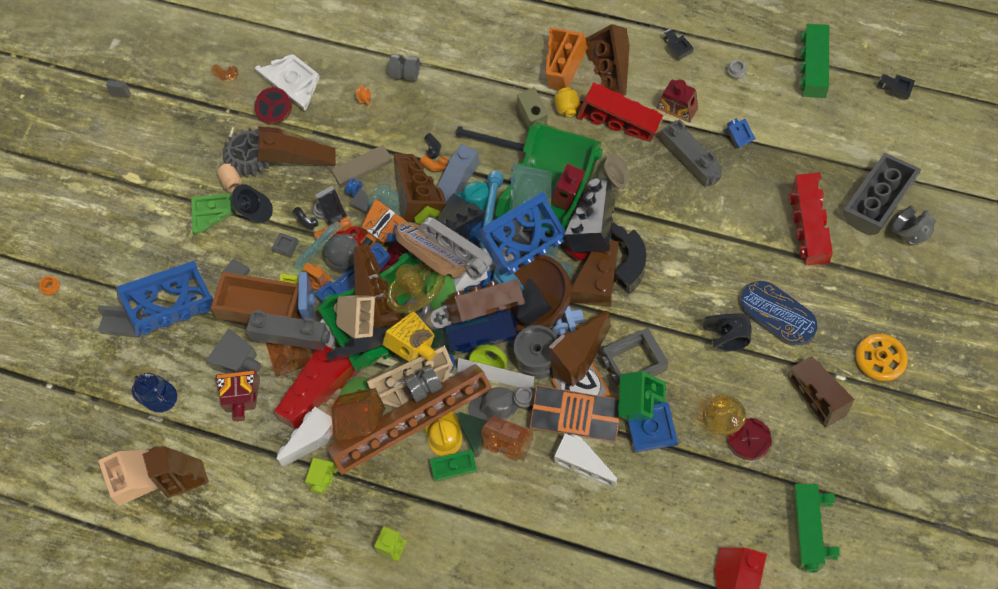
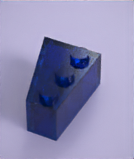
M507 309L497 311L492 316L487 317V315L476 317L475 320L462 321L445 326L451 351L458 354L471 352L480 345H496L514 340L519 334L514 313L507 312Z

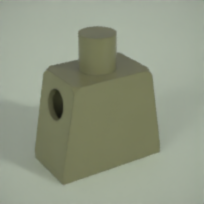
M533 87L517 94L516 111L528 132L530 126L535 122L547 125L548 113L536 88Z

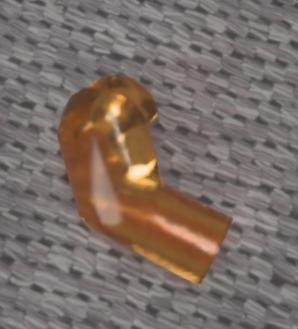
M216 64L211 69L221 80H232L238 76V68L235 66L224 70Z

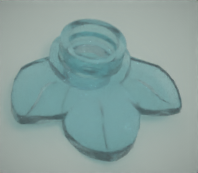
M389 184L378 186L374 191V195L368 200L369 209H371L374 201L377 199L400 216L398 191H391Z

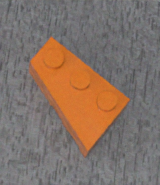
M549 27L550 36L548 41L546 77L550 88L560 90L570 86L587 50L584 33Z

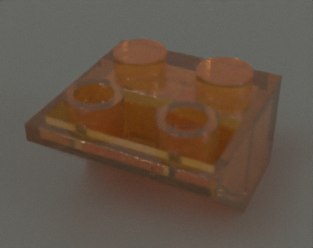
M266 342L276 377L304 368L313 355L312 349Z
M376 388L341 395L337 398L331 408L333 439L335 441L350 440L353 437L368 436L373 433L386 410Z
M494 416L491 417L481 430L484 447L492 453L501 452L514 461H518V459L525 460L534 439L532 430Z

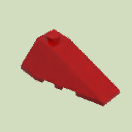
M745 547L719 548L714 570L717 589H760L767 553Z

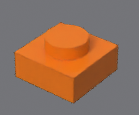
M307 262L302 268L304 272H307L309 279L318 286L323 287L327 282L324 270L318 265L313 266Z

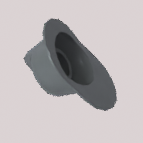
M494 387L473 399L469 404L468 411L473 422L478 425L487 426L514 415L518 406L514 402V392L505 387Z

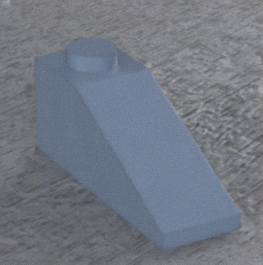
M462 143L451 157L437 188L440 187L443 191L446 203L453 193L456 195L460 193L480 165L478 151Z

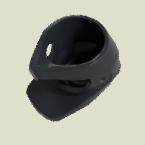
M746 314L711 315L705 317L702 321L704 330L714 331L722 336L719 339L712 340L714 350L725 352L737 351L745 348L751 342L752 326L750 317Z

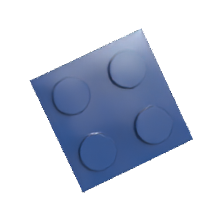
M668 402L654 405L653 419L632 422L627 420L635 453L678 445Z

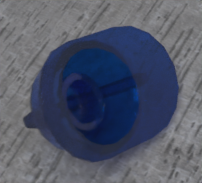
M143 373L134 377L135 381L131 392L137 402L156 413H163L174 407L178 394L176 388L171 383L153 373Z

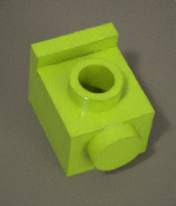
M313 458L305 480L311 492L321 495L323 492H326L327 486H331L333 481L332 473L336 474L337 472L334 462Z
M383 527L374 547L379 555L398 562L407 541L402 539L399 532Z

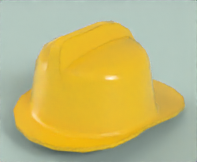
M453 412L425 427L429 446L436 455L446 456L454 454L460 449L462 433L458 419Z

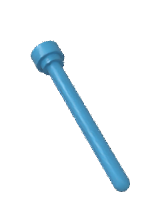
M492 171L488 174L487 183L490 190L483 227L493 220L497 190L503 184L504 176L498 171ZM480 241L481 248L485 249L484 245Z

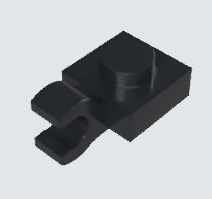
M671 28L664 32L666 36L663 39L667 43V49L677 61L693 52L694 47L683 35L677 37Z
M882 74L877 88L882 90L891 89L889 94L909 99L915 80L896 74L895 78Z

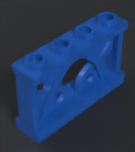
M544 191L474 233L500 271V275L506 272L511 275L520 269L518 267L519 264L523 263L525 266L535 260L533 255L538 254L540 257L549 251L548 246L551 244L553 247H556L564 242L563 237L566 231L546 201L548 198ZM539 210L545 219L541 220ZM524 215H527L529 217L528 221L532 220V222H526ZM514 219L523 227H533L529 245L511 240L515 234ZM541 224L549 225L553 231L552 237L548 238L545 236V232L550 230L548 228H541ZM504 227H507L510 231L508 237L505 236L507 233L504 232ZM492 237L500 243L499 247H497ZM540 241H542L543 243H545V244H543L542 246H540L539 248H537ZM504 247L508 248L506 250V257L509 254L514 256L512 262H507L503 257L502 250ZM520 253H528L520 259Z
M195 261L116 287L117 299L122 305L136 336L148 334L152 330L161 327H168L180 320H188L200 313H207L211 310L213 297L206 287ZM194 279L197 287H189V281ZM164 289L169 293L180 295L171 308L153 304L158 296V291ZM196 292L201 294L203 298L191 302V299H197V296L188 293ZM133 300L137 306L132 310L128 301ZM141 309H145L142 313V317H144L145 315H150L149 317L141 320L137 319L136 317L138 311H140Z

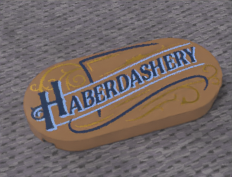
M402 222L397 226L395 231L397 241L433 270L445 276L451 274L452 278L464 275L467 263L426 237L422 233L420 225L412 222Z

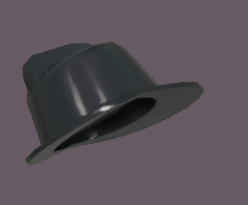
M240 184L235 187L229 200L231 208L236 214L257 223H264L270 219L273 207L268 197L247 184Z

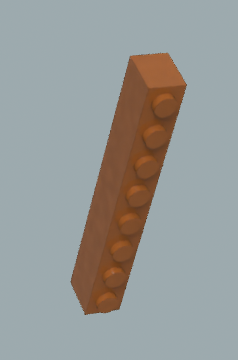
M474 364L442 382L443 389L436 393H427V397L417 403L412 399L329 446L327 450L341 475L492 389L484 371L477 364Z

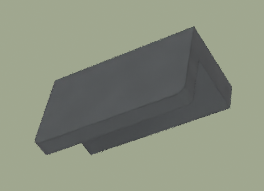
M99 305L98 310L102 314V319L98 331L101 334L140 338V335H135L122 307ZM138 311L136 315L137 319H144L141 313Z

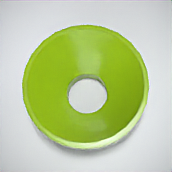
M494 345L477 346L469 357V361L505 370L508 364L505 354ZM486 352H494L497 357L491 358Z

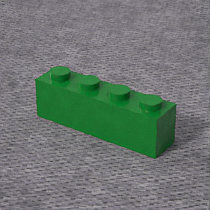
M806 23L805 31H801L800 42L804 43V45L800 49V58H803V62L800 63V73H803V77L800 78L799 89H803L802 97L826 98L829 89L830 25Z

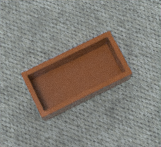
M222 272L211 310L217 319L246 324L249 323L251 312H255V310L264 311L265 314L298 319L300 315L298 310L299 284Z

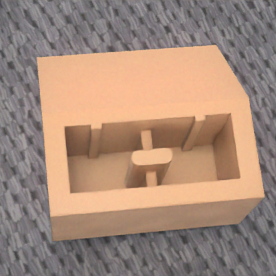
M146 450L118 451L98 460L110 497L119 506L158 489L147 473L142 455L147 452Z

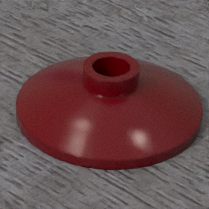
M399 242L391 244L386 250L390 255V259L380 272L383 273L399 261V257L407 253L408 250Z

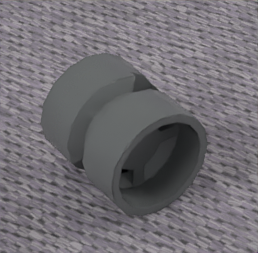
M392 54L389 60V77L394 79L404 77L405 80L417 81L420 70L419 57L408 55L405 58L401 54Z
M430 364L420 369L419 374L412 373L403 378L416 403L426 398L427 393L434 394L443 389Z

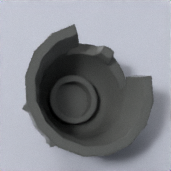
M912 205L897 215L891 228L895 234L902 237L903 241L908 242L910 245H918L932 236L936 220L929 214L928 210H924L923 214L916 217L914 214L917 210Z
M336 234V236L325 243L324 260L333 271L346 273L354 266V247L359 246L353 238L354 236Z

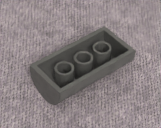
M884 153L845 207L843 214L846 221L862 233L869 235L878 234L921 173V168Z

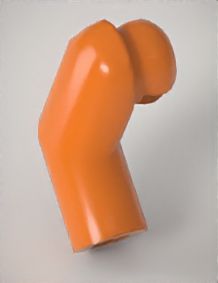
M424 155L420 159V163L430 171L437 172L444 171L449 160L447 157L442 156L438 161H433Z

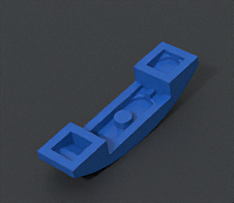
M377 242L370 249L381 270L390 259V255ZM354 266L335 282L330 280L316 291L317 297L322 301L330 294L337 295L354 289Z

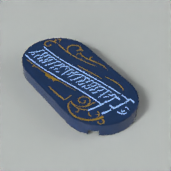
M756 281L747 285L743 290L741 304L744 313L782 342L792 346L805 345L814 338L817 331V320L814 314L777 286L766 281Z

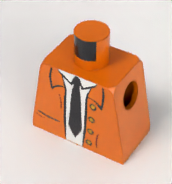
M376 199L360 228V232L365 235L360 245H369L371 248L374 243L378 242L383 247L388 242L387 234L394 233V225L407 221Z

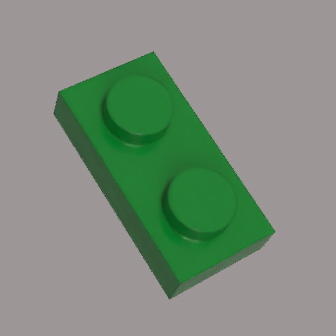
M472 449L430 459L435 482L477 472Z

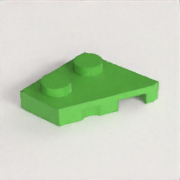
M230 193L191 197L192 233L194 235H198L233 214L229 200Z

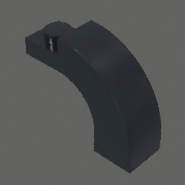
M613 222L610 228L612 233L611 240L618 242V246L626 253L628 258L615 272L614 282L630 294L637 288L644 277L647 256L646 247L641 236L634 229L627 234V231L622 226H618Z

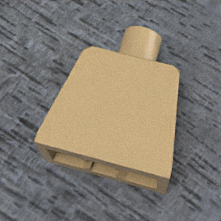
M361 295L338 297V302L334 305V312L337 314V327L353 338L372 337L375 297Z

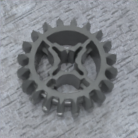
M249 128L246 132L241 129V133L237 134L234 132V137H228L229 142H224L225 148L222 149L223 160L225 164H231V166L235 167L240 177L243 174L247 178L250 174L256 177L257 172L263 173V168L269 169L268 163H273L257 161V128L254 131Z

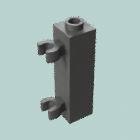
M680 119L678 121L675 120L661 130L660 141L705 188L710 184H716L720 180L722 166L716 161V156L711 151L707 152L685 129V124Z
M259 310L251 312L246 329L251 340L323 351L325 343L328 344L330 340V331H328L326 324L323 322H316L313 318L306 317L303 320L269 315Z

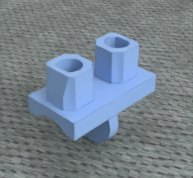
M568 306L561 317L562 319L556 322L557 325L553 327L552 331L560 336L567 331L570 333L576 331L575 324L583 322L581 309L571 310L570 306Z

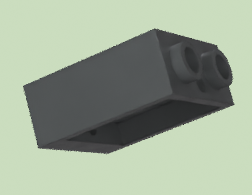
M649 328L603 348L601 360L604 367L610 369L612 373L611 379L615 386H618L620 383L621 372L613 357L643 344L654 363V366L643 371L654 377L667 371L668 361Z

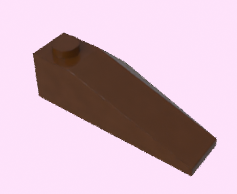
M611 24L585 38L587 44L586 52L589 60L595 66V73L602 80L601 85L625 96L627 93L630 49L627 28Z
M258 126L257 161L322 166L336 165V150L334 147L280 128Z
M394 153L399 202L403 219L414 222V217L427 206L439 211L444 209L447 203L443 191L440 187L437 188L433 184V178L426 175L424 167L414 154Z
M369 245L354 247L355 295L375 297L373 328L393 327L403 319L396 297H391L387 289L389 287L387 280L384 281L379 274L380 266Z
M604 311L591 318L585 326L581 324L576 326V331L572 333L565 332L549 346L553 376L572 387L583 380L611 327L608 311Z

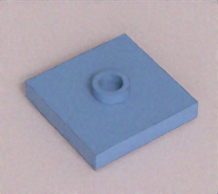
M301 272L299 274L298 310L303 320L305 317L314 319V306L316 304L314 289L307 272Z

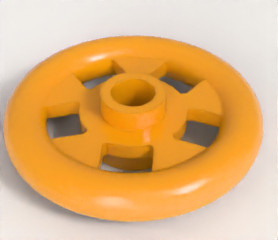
M873 334L867 336L859 343L856 349V361L859 368L865 375L874 380L890 381L896 379L907 367L908 356L906 349L900 341L890 335ZM881 342L882 347L874 348L872 343ZM891 346L897 351L894 355L888 349ZM865 352L871 353V360H865ZM879 354H884L886 358H880ZM892 361L898 364L894 370L889 367ZM873 366L883 367L882 372L873 370Z

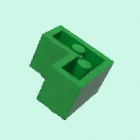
M644 371L620 374L619 417L631 422L653 419L654 404L666 403V382Z

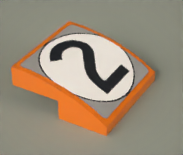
M593 362L583 380L576 383L573 387L557 377L551 379L557 389L605 397L611 396L609 389Z

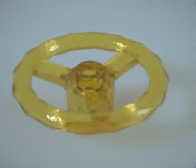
M424 262L413 266L409 264L402 265L397 269V278L392 282L387 291L386 301L389 308L396 313H411L420 310L440 293L444 286L445 275L436 272V283L428 294L425 295L422 291L425 285L424 279L433 271H436ZM406 292L408 295H415L418 301L408 305H399L395 302V297Z

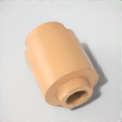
M223 164L217 170V175L223 188L229 193H232L235 187L242 183L236 168L231 166V164Z

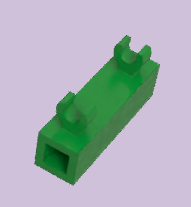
M795 484L792 494L799 570H805L807 573H816L824 567L825 559L838 560V557H840L839 547H824L820 506L833 507L835 496L832 493L819 495L818 484Z

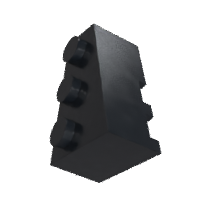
M453 193L437 221L467 239L470 237L471 230L482 222L485 211L481 210L476 204L469 203Z

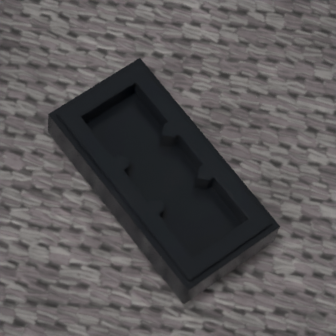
M333 186L315 195L328 225L336 221L339 223L340 219L347 217Z

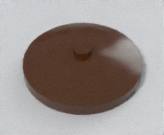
M538 254L533 255L535 260L525 266L523 263L519 264L518 267L520 269L514 272L524 288L527 279H531L539 287L552 307L550 311L529 326L542 325L549 328L567 310L571 299L572 286L568 273L558 261L546 255L539 257ZM520 305L494 312L497 318L514 332L520 333L523 329L529 327L517 318Z

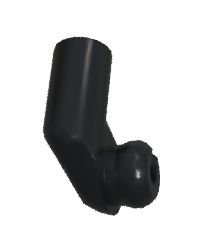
M301 207L294 208V216L308 230H313L314 227L319 225L316 217L308 219Z

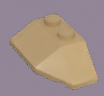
M446 347L434 348L436 355L429 362L421 355L412 362L405 359L367 380L375 401L396 408L411 401L413 397L403 378L412 373L419 374V370L429 364L435 371L440 383L446 381L453 367Z

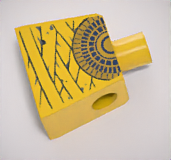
M414 311L385 333L383 345L409 362L414 361L420 355L429 362L436 355V351L431 348L434 334Z

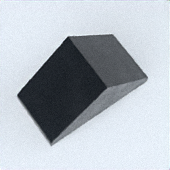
M527 279L523 293L525 304L520 305L517 318L524 325L529 326L550 311L552 307L539 287L531 279Z

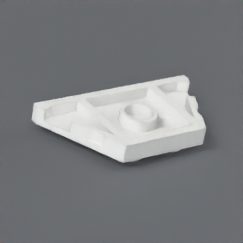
M294 54L283 59L271 61V65L262 68L260 65L255 67L256 73L274 87L283 89L289 95L291 101L304 111L307 109L320 79L317 72Z

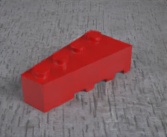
M593 82L576 119L583 121L586 118L592 120L591 124L599 126L602 123L608 125L610 130L616 132L624 130L626 135L651 142L660 125L663 114L658 113L655 109L641 105L638 101L628 99L618 92L611 91L601 84Z
M820 172L796 175L792 191L788 194L789 205L793 207L792 221L797 225L795 230L797 241L800 240L801 244L799 254L800 258H804L805 266L830 263L833 255L829 227L825 228L827 225L826 209H822L824 193L823 189L818 187L821 180Z
M325 345L324 351L316 350L274 410V413L279 421L293 429H297L301 426L305 415L309 411H312L314 407L319 408L323 403L329 401L331 396L339 388L342 389L346 382L352 376H356L360 370H355L349 358L328 362L327 353L333 349Z

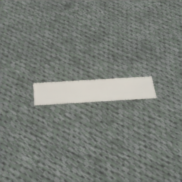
M458 358L457 372L459 373L477 364L484 371L488 380L519 388L528 387L533 390V376Z

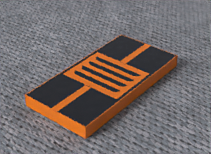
M537 385L530 428L568 435L574 434L579 437L615 443L620 418L618 411L619 399Z

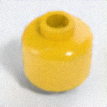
M570 87L557 91L554 102L558 114L565 115L567 118L575 116L576 112L581 108L577 91L572 90Z

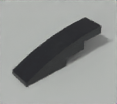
M391 327L373 328L372 337L349 340L344 343L345 347L335 348L327 353L328 362L352 358L383 346L385 333Z

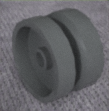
M532 325L523 329L516 336L514 341L515 363L522 374L533 376L534 379H544L553 374L549 346L558 339L554 331L542 325Z

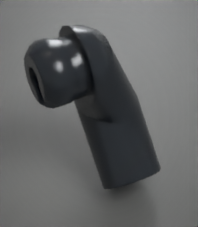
M428 133L424 137V140L430 145L429 150H426V154L429 158L435 159L439 156L442 145L431 133Z

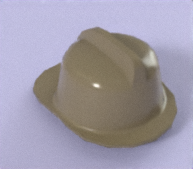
M611 153L598 171L597 177L598 179L608 178L613 191L626 187L629 170L620 156Z

